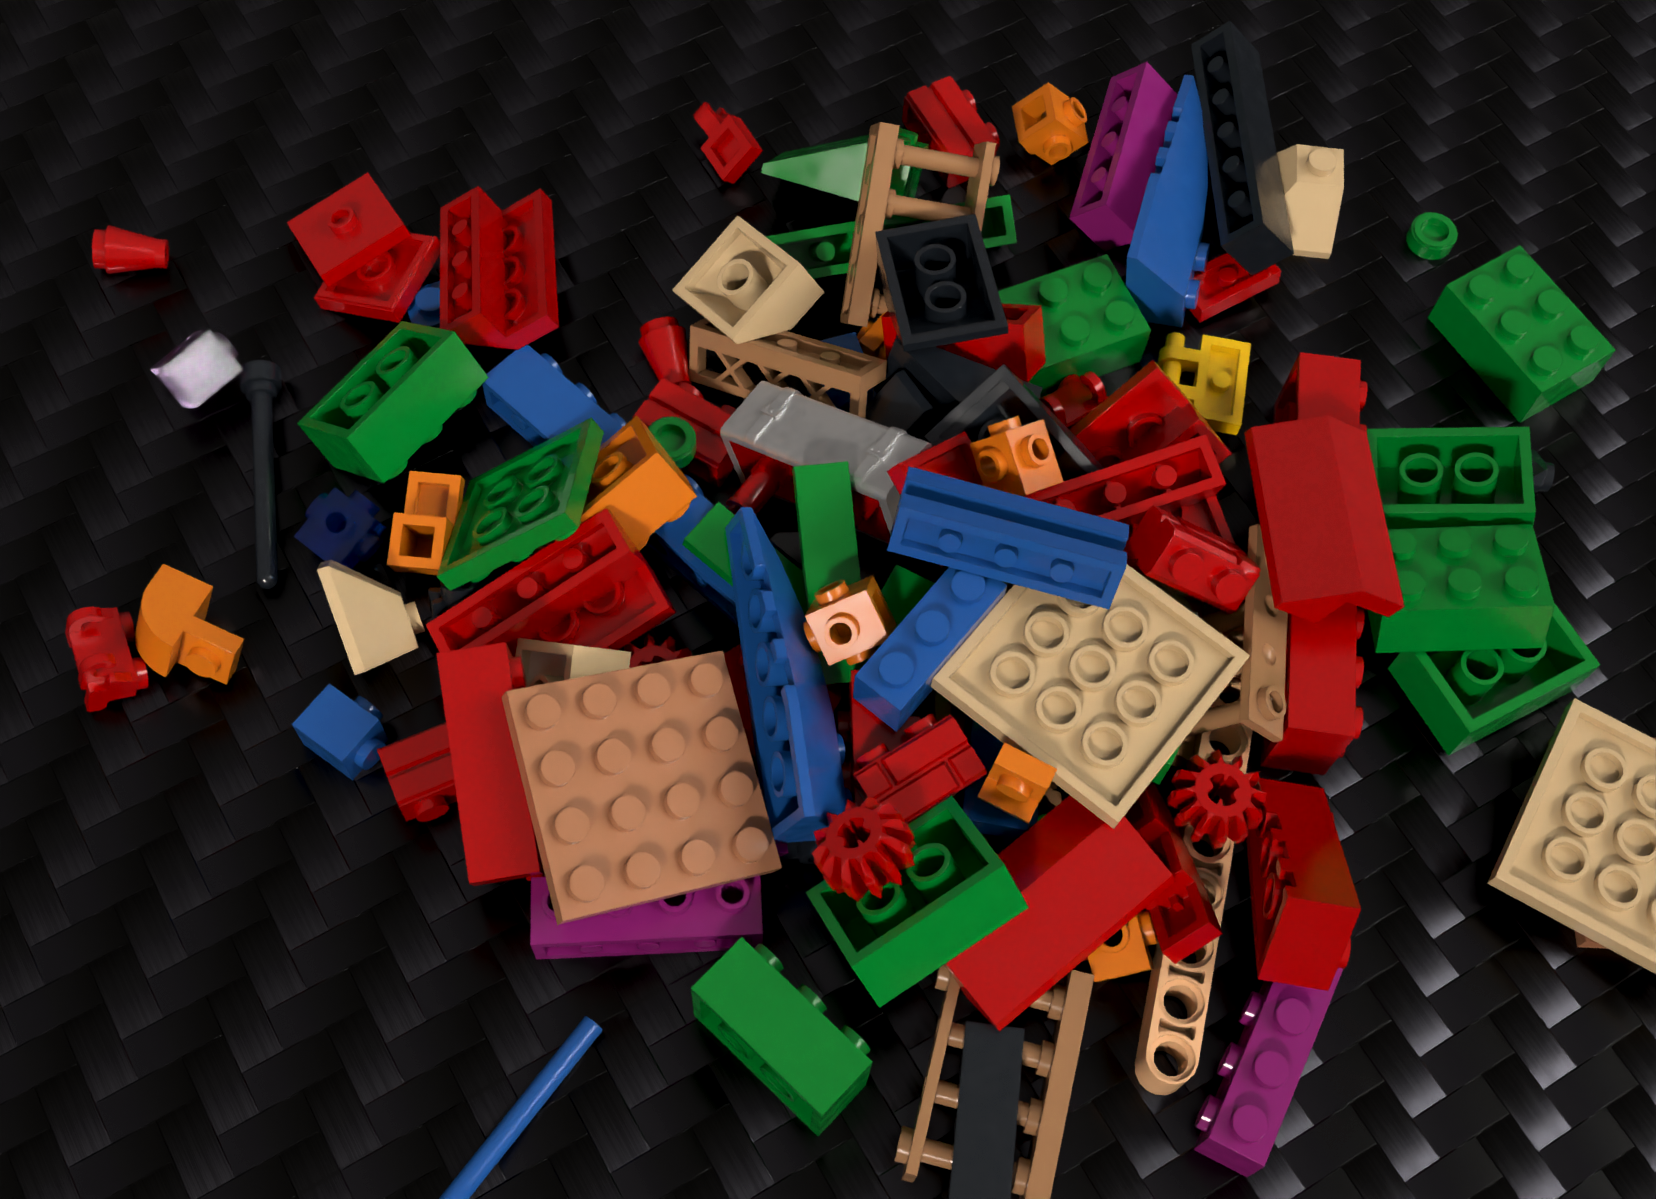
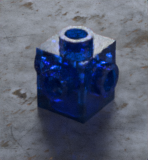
M335 487L329 495L322 493L311 503L305 513V517L308 520L294 537L324 561L333 560L352 569L359 560L364 563L377 552L383 542V538L380 535L386 529V526L374 517L380 508L355 489L348 497Z

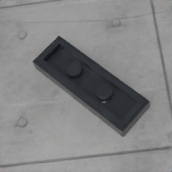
M966 1021L964 1024L947 1199H1011L1025 1031L1023 1028L1005 1026L999 1032L992 1024Z

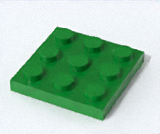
M592 417L470 480L436 576L450 591L470 581L472 583L480 582L494 569L510 561L520 562L531 555L536 548L553 540H565L579 528L604 434Z

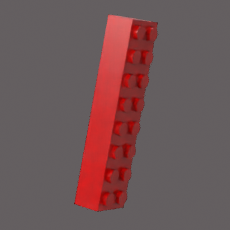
M1300 352L1275 402L1274 423L1329 415L1367 432V426L1360 424V412L1365 406L1368 391L1367 382L1360 381L1361 360ZM1347 602L1317 623L1288 613L1285 673L1286 713L1283 723V740L1273 743L1262 736V767L1325 775L1334 762L1344 756L1346 747L1353 739L1359 738L1363 726V709L1361 706H1356V689L1360 687L1362 682L1364 660L1362 656H1356V644L1362 635L1365 613L1363 608Z

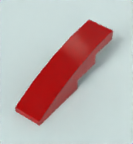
M1151 781L1125 814V817L1176 880L1172 886L1146 907L1150 913L1162 953L1176 964L1223 933L1188 848L1178 828L1175 827V822L1158 788Z

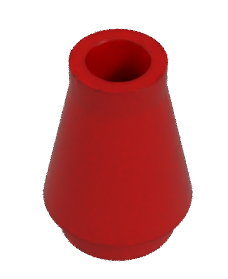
M108 225L106 230H94L92 239L94 268L106 269L107 274L153 268L167 269L169 243L167 239H157Z
M669 316L656 318L645 323L640 328L642 337L638 343L658 380L660 381L661 378H665L676 385H679L681 382L691 384L688 370L686 329L679 326L678 320L675 317Z

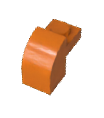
M409 471L404 513L393 514L387 565L393 571L437 575L462 505L465 480L461 475Z
M162 564L147 585L142 596L135 631V643L140 656L151 669L164 677H167L177 662L188 667L196 675L210 677L227 685L236 671L244 639L204 621L213 590L212 585L165 564Z
M1004 742L977 799L1029 824L1040 800L1048 790L1057 768Z

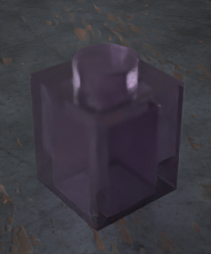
M210 330L195 331L150 368L184 408H198L243 369L234 359L238 356V353L230 341L221 333L216 332L213 334Z

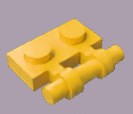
M1169 333L1166 336L1165 347L1159 351L1158 366L1187 396L1214 431L1237 435L1242 424L1251 343L1203 334L1198 350L1184 347L1185 336L1183 334ZM1182 372L1195 373L1193 386L1179 384Z

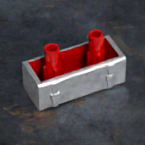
M761 381L720 430V436L742 483L736 493L727 500L726 505L729 506L728 510L734 515L741 507H752L756 516L772 497L796 506L792 474L794 466L848 461L855 530L868 537L889 544L900 494L887 471L898 463L931 448L932 445L929 442L907 435V432L893 426L890 428L803 396L800 391L789 387L782 388L769 382Z

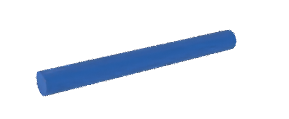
M584 1016L439 1199H469L603 1031L598 1024L589 1017Z

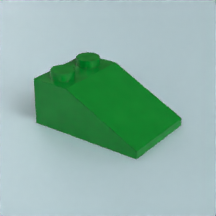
M899 128L898 138L904 140V145L928 149L929 144L917 141V133ZM869 135L784 152L763 163L761 173L859 201ZM900 165L899 169H893L890 189H895L896 195L915 198L922 168Z

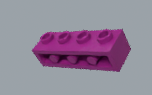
M1148 62L1111 77L1069 218L1104 252L1125 244H1131L1148 179L1151 173H1155L1156 156L1159 147H1163L1168 121H1172L1173 107L1178 94Z
M760 876L559 925L556 922L546 877H531L530 945L536 960L727 951L741 937L753 948L759 943L763 945Z
M1342 968L1337 969L1329 991L1264 980L1259 993L1255 991L1250 993L1238 1022L1245 1025L1237 1044L1231 1042L1228 1045L1217 1069V1074L1223 1077L1215 1097L1211 1094L1207 1096L1197 1116L1195 1127L1200 1129L1201 1132L1193 1150L1245 1177H1249L1265 1167L1342 974Z

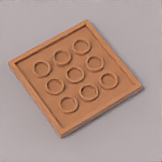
M723 651L509 690L501 697L557 925L772 873L782 868Z

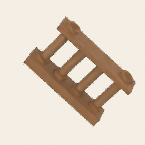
M879 122L870 126L839 323L867 327L869 317L875 318L876 314H883L888 311L884 295L880 294L878 288H874L876 269L878 268L875 232L883 230L885 219H891L892 215L926 221H937L976 214L980 231H982L989 186L995 185L1000 168V159L998 156H994L996 143L986 141L975 144L973 157L904 145V140L898 138L900 125ZM900 165L967 176L969 181L965 205L963 207L896 195V190L890 189L892 170L899 169Z
M1259 524L1249 527L1247 557L1251 558L1261 568L1260 576L1246 595L1245 603H1242L1236 612L1229 614L1220 610L1202 616L1203 601L1190 595L1185 596L1190 603L1192 612L1197 611L1199 618L1219 633L1244 626L1243 650L1250 657L1236 674H1241L1240 700L1207 710L1182 742L1172 763L1174 767L1186 765L1193 756L1194 739L1197 734L1239 723L1246 725L1273 743L1283 740V723L1286 713L1285 673L1288 613L1274 608Z
M944 965L938 970L935 989L945 992L914 1127L902 1126L894 1160L895 1162L905 1164L901 1180L912 1183L917 1177L920 1162L949 1170L951 1166L952 1145L926 1138L933 1104L936 1103L956 1109L958 1084L939 1079L947 1045L962 1049L964 1025L952 1022L959 989L961 988ZM1071 970L1063 985L1055 984L1052 989L1050 988L1029 1006L1047 1011L1046 1017L1054 1019L1055 1025L1051 1042L1042 1040L1041 1045L1027 1041L1023 1043L1022 1065L1035 1068V1075L1043 1076L1044 1079L1039 1099L1031 1097L1028 1103L1020 1100L1018 1103L1017 1125L1023 1126V1133L1032 1135L1028 1157L1018 1156L1017 1161L1013 1163L1011 1193L1020 1195L1019 1199H1050L1095 976L1092 974Z

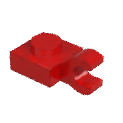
M704 102L693 115L696 122L709 137L701 146V149L723 181L734 184L763 150L741 118L728 114L721 107L714 112L709 103Z

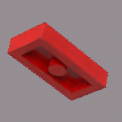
M1225 253L1207 262L1205 272L1195 271L1193 280L1201 281L1196 309L1189 310L1199 322H1202L1279 283L1281 270L1274 264L1252 276L1232 256Z

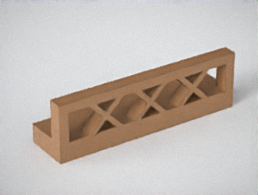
M705 318L690 325V381L743 398H747L757 386L753 384L742 368L747 362L757 364L769 383L782 388L788 387L784 381L787 376L799 377L811 394L809 398L833 407L835 405L826 392L832 388L851 393L849 413L862 418L866 417L867 391L886 380L887 360L792 332L784 331L736 344ZM706 349L717 353L727 368L726 371L719 374L706 370Z

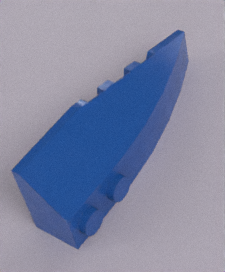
M1184 75L1173 107L1172 121H1168L1163 147H1159L1156 156L1155 173H1151L1148 179L1127 255L1126 287L1145 320L1151 323L1182 327L1187 309H1196L1201 281L1193 280L1195 271L1205 272L1210 243L1202 242L1208 192V156L1201 102L1195 79L1192 75Z
M741 507L725 527L760 789L775 843L816 841L814 831L829 827L827 812L839 815L845 811L847 799L853 802L850 790L844 787L841 767L845 760L844 740L839 733H836L834 714L818 653L812 649L805 635L803 624L806 618L780 558L752 507Z

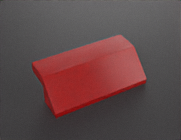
M478 185L441 207L440 329L455 331L463 344L519 350L559 327L553 210L552 200L540 188L506 209L501 210Z
M1154 360L1150 361L1070 429L1104 468L1205 434L1208 437L1218 464L1231 454L1227 446L1187 396Z
M1329 415L1255 426L1248 429L1244 435L1274 608L1314 623L1319 622L1347 602L1386 617H1390L1404 608L1367 432Z
M1206 434L1023 496L1129 524L1128 540L1147 510L1155 505L1171 513L1175 518L1180 517L1235 544L1216 497V494L1226 485V482ZM1127 554V564L1138 573L1144 574L1136 565L1137 563Z
M605 508L580 524L579 528L567 539L562 541L555 540L427 623L426 627L439 652L506 642L512 656L515 657L518 638L619 650L677 612L650 565L610 510Z
M1069 795L998 854L1029 908L944 964V966L951 972L967 999L1000 1032L1172 886L1176 880L1125 816L1113 829Z

